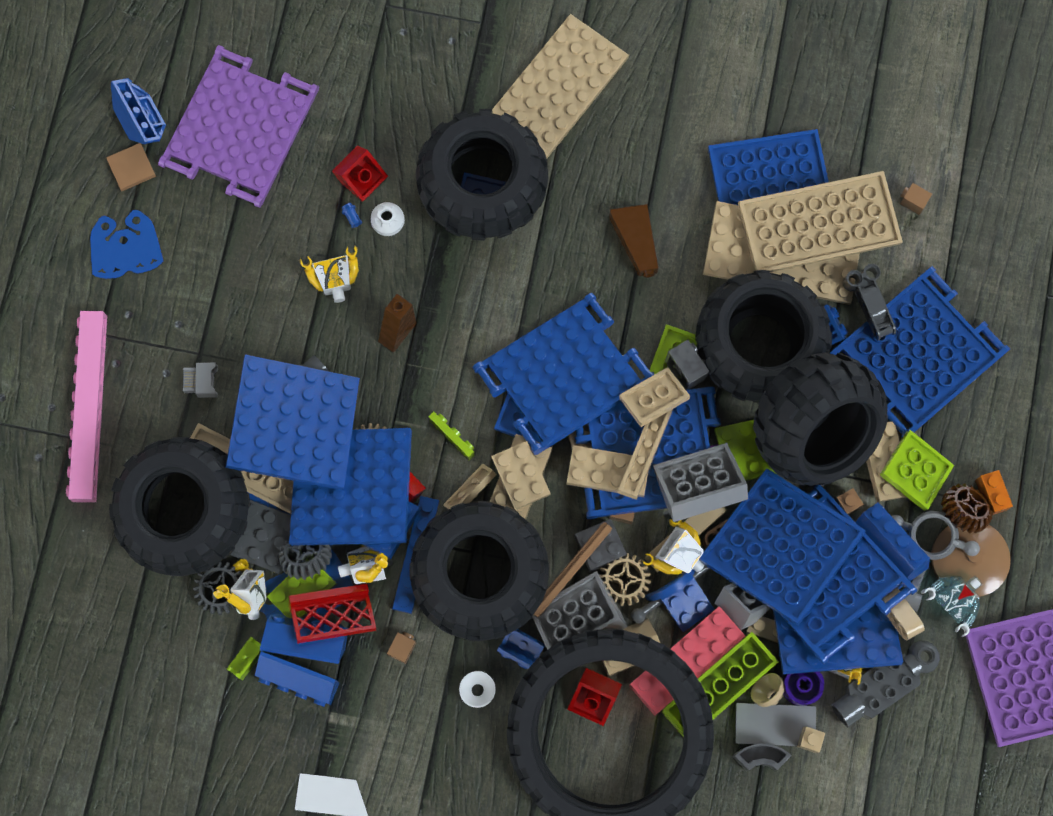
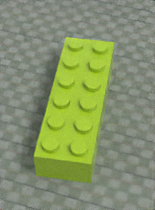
M753 632L748 634L698 678L707 695L713 719L779 662ZM673 700L661 712L684 738L681 715L675 700Z

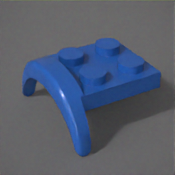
M694 569L690 573L682 572L662 588L645 595L648 601L660 599L682 632L715 610L694 579Z

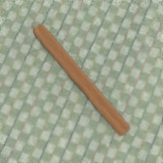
M603 522L548 587L541 605L533 614L534 616L540 617L611 532L612 527L608 523Z

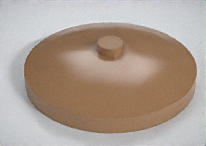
M990 525L980 532H972L970 534L967 530L962 532L961 528L957 527L959 540L964 542L976 541L980 546L979 553L975 556H968L963 549L956 547L947 557L931 560L933 572L938 581L943 582L942 586L951 593L952 589L957 590L955 586L964 583L975 595V598L988 595L998 589L1008 575L1010 552L1007 543L1002 535ZM949 526L937 536L931 553L940 552L949 545L951 541ZM975 578L981 583L976 589L970 584ZM964 585L958 586V587H959L958 589H959L961 592H962V590H963V588H964ZM953 591V594L960 596L961 592Z

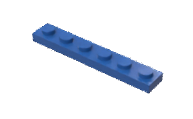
M420 496L418 506L421 510L413 523L393 610L412 614L415 596L411 587L409 570L413 548L418 536L422 534L427 524L436 517L439 500Z

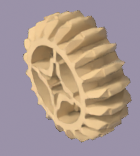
M627 553L625 559L621 557L619 560H614L613 563H607V568H600V571L605 573V575L600 574L601 579L604 580L603 582L609 593L614 597L615 603L617 599L621 600L620 606L624 605V600H627L628 606L632 605L631 599L638 603L639 599L637 596L644 598L645 594L642 591H649V588L644 585L651 584V580L645 579L651 575L650 572L644 573L648 566H640L643 561L642 559L638 563L635 562L636 555H633L632 560L628 559L629 553ZM623 564L621 573L609 575L614 567ZM629 565L637 570L640 578L630 574ZM626 570V578L630 579V582L627 581L623 589V581L619 577L622 578ZM609 581L620 586V594L611 588ZM640 584L638 590L626 595L629 585Z

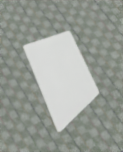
M300 774L295 810L342 816H368L356 780Z

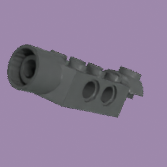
M928 641L915 642L909 648L907 655L902 654V665L872 667L862 674L860 685H857L858 681L856 679L846 685V694L831 704L838 719L847 728L862 717L867 720L872 719L921 684L920 673L932 672L939 664L940 653L937 647ZM922 651L926 652L929 656L927 662L921 659L920 654Z

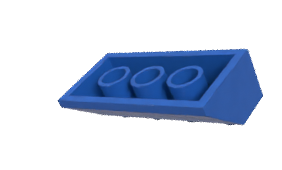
M879 502L863 512L855 523L866 530L867 536L909 581L929 568L930 557ZM901 584L897 588L900 589L903 585Z
M282 614L270 615L266 622L260 651L339 664L346 648L347 636L297 644L292 618L285 617ZM319 620L307 621V623L314 627L320 622ZM323 623L318 630L326 633L332 628ZM339 624V627L343 630L348 629L346 627H343V625ZM303 626L300 630V636H308L312 631Z
M260 652L255 676L259 678L258 682L268 686L270 683L278 685L276 689L286 693L292 690L296 692L295 696L304 700L307 697L315 699L313 703L325 707L326 704L331 705L339 686L337 680L265 652Z

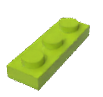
M433 412L428 416L429 421L469 461L475 456L472 444L467 440L464 442L459 437L461 436L459 431L454 427L450 428L446 424L448 421L443 415H437Z

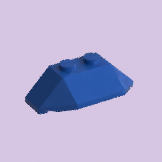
M128 78L112 81L113 110L129 140L141 144L160 141L166 124L150 95L139 86L133 84Z

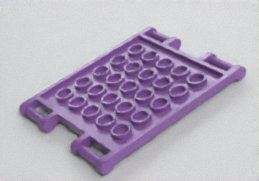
M218 45L171 141L158 162V166L168 167L187 175V178L192 180L199 169L230 181L225 192L227 195H235L261 208L318 93L319 86L315 84L310 85L293 78L291 74L286 72L283 74L280 84L274 83L248 72L253 62L252 58L242 57ZM223 56L225 58L238 62L243 66L240 69L236 66L223 62L220 59ZM288 83L308 91V96L287 88ZM173 157L192 165L190 169L170 161V158ZM237 185H240L256 193H259V195L256 197L247 192L239 190L236 187Z

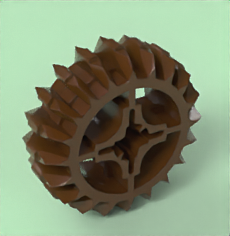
M965 483L963 485L957 484L950 487L943 495L941 505L943 506L942 511L946 513L945 517L949 518L956 528L960 527L962 532L966 530L969 534L980 532L993 519V511L991 510V505L988 504V499H985L984 494L979 493V489H973L972 485L968 487Z

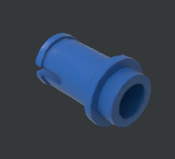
M348 203L342 207V214L348 219L351 228L358 227L362 224V221L355 211V205Z

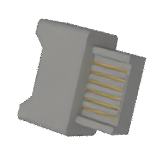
M216 362L196 363V368H183L184 393H196L198 398L217 397L218 393L214 389V374L218 371Z

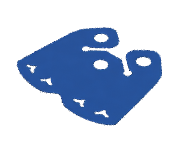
M133 210L126 217L125 224L136 231H140V235H136V233L129 229L116 231L110 237V240L106 241L105 238L116 228V222L107 216L100 217L93 227L90 237L92 275L105 279L118 278L127 271L143 273L162 264L163 257L152 221L142 212ZM134 217H139L140 223L134 224L132 222V219ZM103 223H108L109 229L103 230L101 228V225ZM125 236L128 241L125 244H121L119 239ZM139 263H141L144 267H141V266L136 267V266L139 265ZM103 268V270H104L106 273L98 272V271H100V270ZM115 268L120 269V271H115L113 273Z

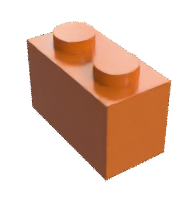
M999 470L982 475L975 480L979 492L984 494L985 499H988L993 515L1013 507Z

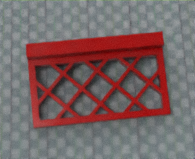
M361 584L290 595L289 610L292 616L297 644L376 631L368 594V585ZM365 601L366 607L363 611L354 606L356 602ZM343 604L348 608L342 614L335 610L337 605ZM321 607L328 610L324 617L315 613V611ZM303 610L308 615L302 620L296 616V611ZM350 610L359 614L355 621L346 616ZM331 613L340 617L336 624L327 620ZM311 616L320 620L316 627L307 623ZM364 617L370 621V626H362L358 622ZM342 620L351 624L349 629L343 630L339 627ZM323 623L332 628L326 633L318 630ZM303 626L312 631L310 635L300 636V630Z

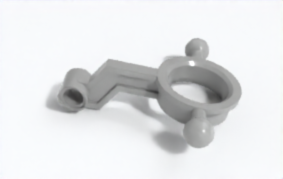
M928 511L919 515L912 524L905 522L900 515H892L893 519L903 529L909 531V536L917 544L916 531L924 520L938 518L948 524L951 530L949 545L937 553L923 550L930 557V560L945 558L956 547L963 549L968 556H975L980 551V546L976 541L964 542L959 540L958 528H956L954 523L950 522L949 518L945 517V513ZM926 570L912 581L917 592L905 598L916 612L923 596L918 594Z

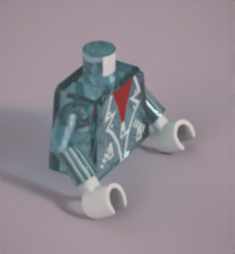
M949 576L939 578L929 588L923 589L921 594L929 593V597L925 600L935 598L954 620L960 624L955 628V632L962 628L964 630L962 637L969 633V628L977 617L980 603L979 596L975 591L983 584L976 576H973L968 582H965L960 576L957 578Z

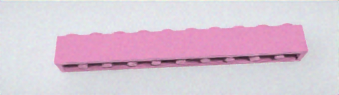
M80 311V317L77 318L79 335L76 336L78 354H75L74 358L77 371L73 375L76 387L75 391L72 392V401L75 402L74 410L71 411L73 428L70 429V440H72V447H69L68 451L71 466H68L67 476L70 478V481L66 487V496L72 502H96L107 315L103 311Z

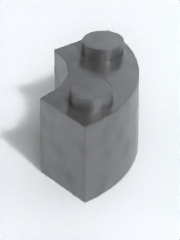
M754 744L739 750L732 757L746 771L757 765L768 766L776 771L791 757V754L775 745Z

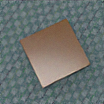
M141 143L106 157L121 191L156 177Z

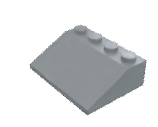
M727 443L653 465L673 522L748 500L747 483Z
M597 571L560 592L540 617L532 616L547 650L568 637L586 631L598 629L623 630L628 627Z

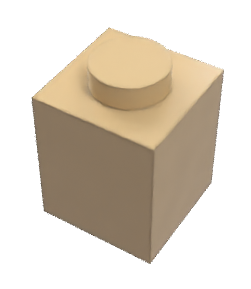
M803 727L797 747L813 753H819L825 733L809 727Z

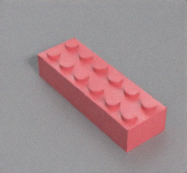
M719 606L676 643L671 650L687 663L698 679L746 636ZM644 671L629 685L654 716L674 700L667 688L647 671Z

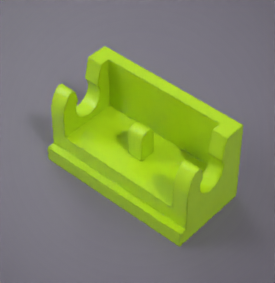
M250 637L227 667V670L239 679L244 680L259 659L261 644Z

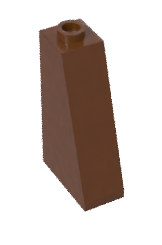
M647 204L610 209V221L638 276H643L644 278L653 277L658 272V263Z
M398 294L395 295L385 308L378 340L381 345L392 353L396 351L416 325L413 305Z

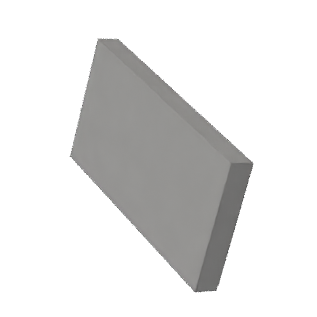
M736 703L735 744L797 746L803 727L816 730V706L773 705L760 707L757 704Z

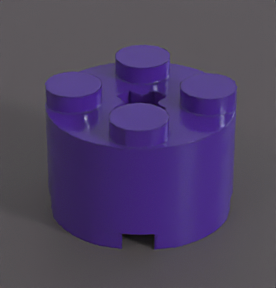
M820 671L785 674L782 679L785 685L783 695L790 703L796 706L810 705L819 700L823 694L824 678ZM800 682H801V683L805 682V683L807 684V685L805 686V689H804V688L801 689V688L799 687Z

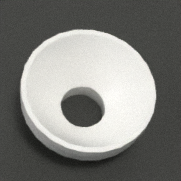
M381 203L371 213V225L380 235H395L404 226L403 211L394 203ZM389 211L392 213V218L387 221L381 218L382 213Z
M482 671L468 673L461 680L459 687L462 700L468 706L475 708L488 705L494 698L496 690L493 679ZM479 684L483 687L484 692L481 696H474L472 694V687Z

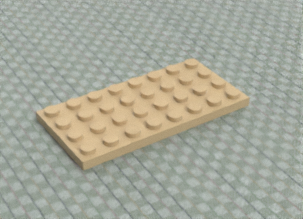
M570 14L492 109L493 114L502 116L505 112L515 117L521 126H527L537 137L539 145L544 150L546 158H548L626 62L629 55Z
M884 171L738 202L755 271L770 270V272L903 243Z
M717 201L703 275L728 280L739 274L754 273L755 268L739 206ZM860 253L770 273L778 275L785 273L794 277V281L804 287L807 285L817 295L816 298L850 305L853 291L850 292L844 289L842 282L848 272L857 270ZM849 278L850 283L855 284V279Z

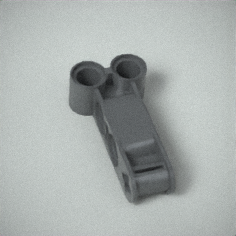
M868 264L861 273L857 270L848 272L842 284L847 291H855L873 336L878 341L886 335H895L896 327L876 283L881 273L880 268L876 264ZM866 271L872 272L874 278L868 277ZM849 278H854L857 284L850 283Z

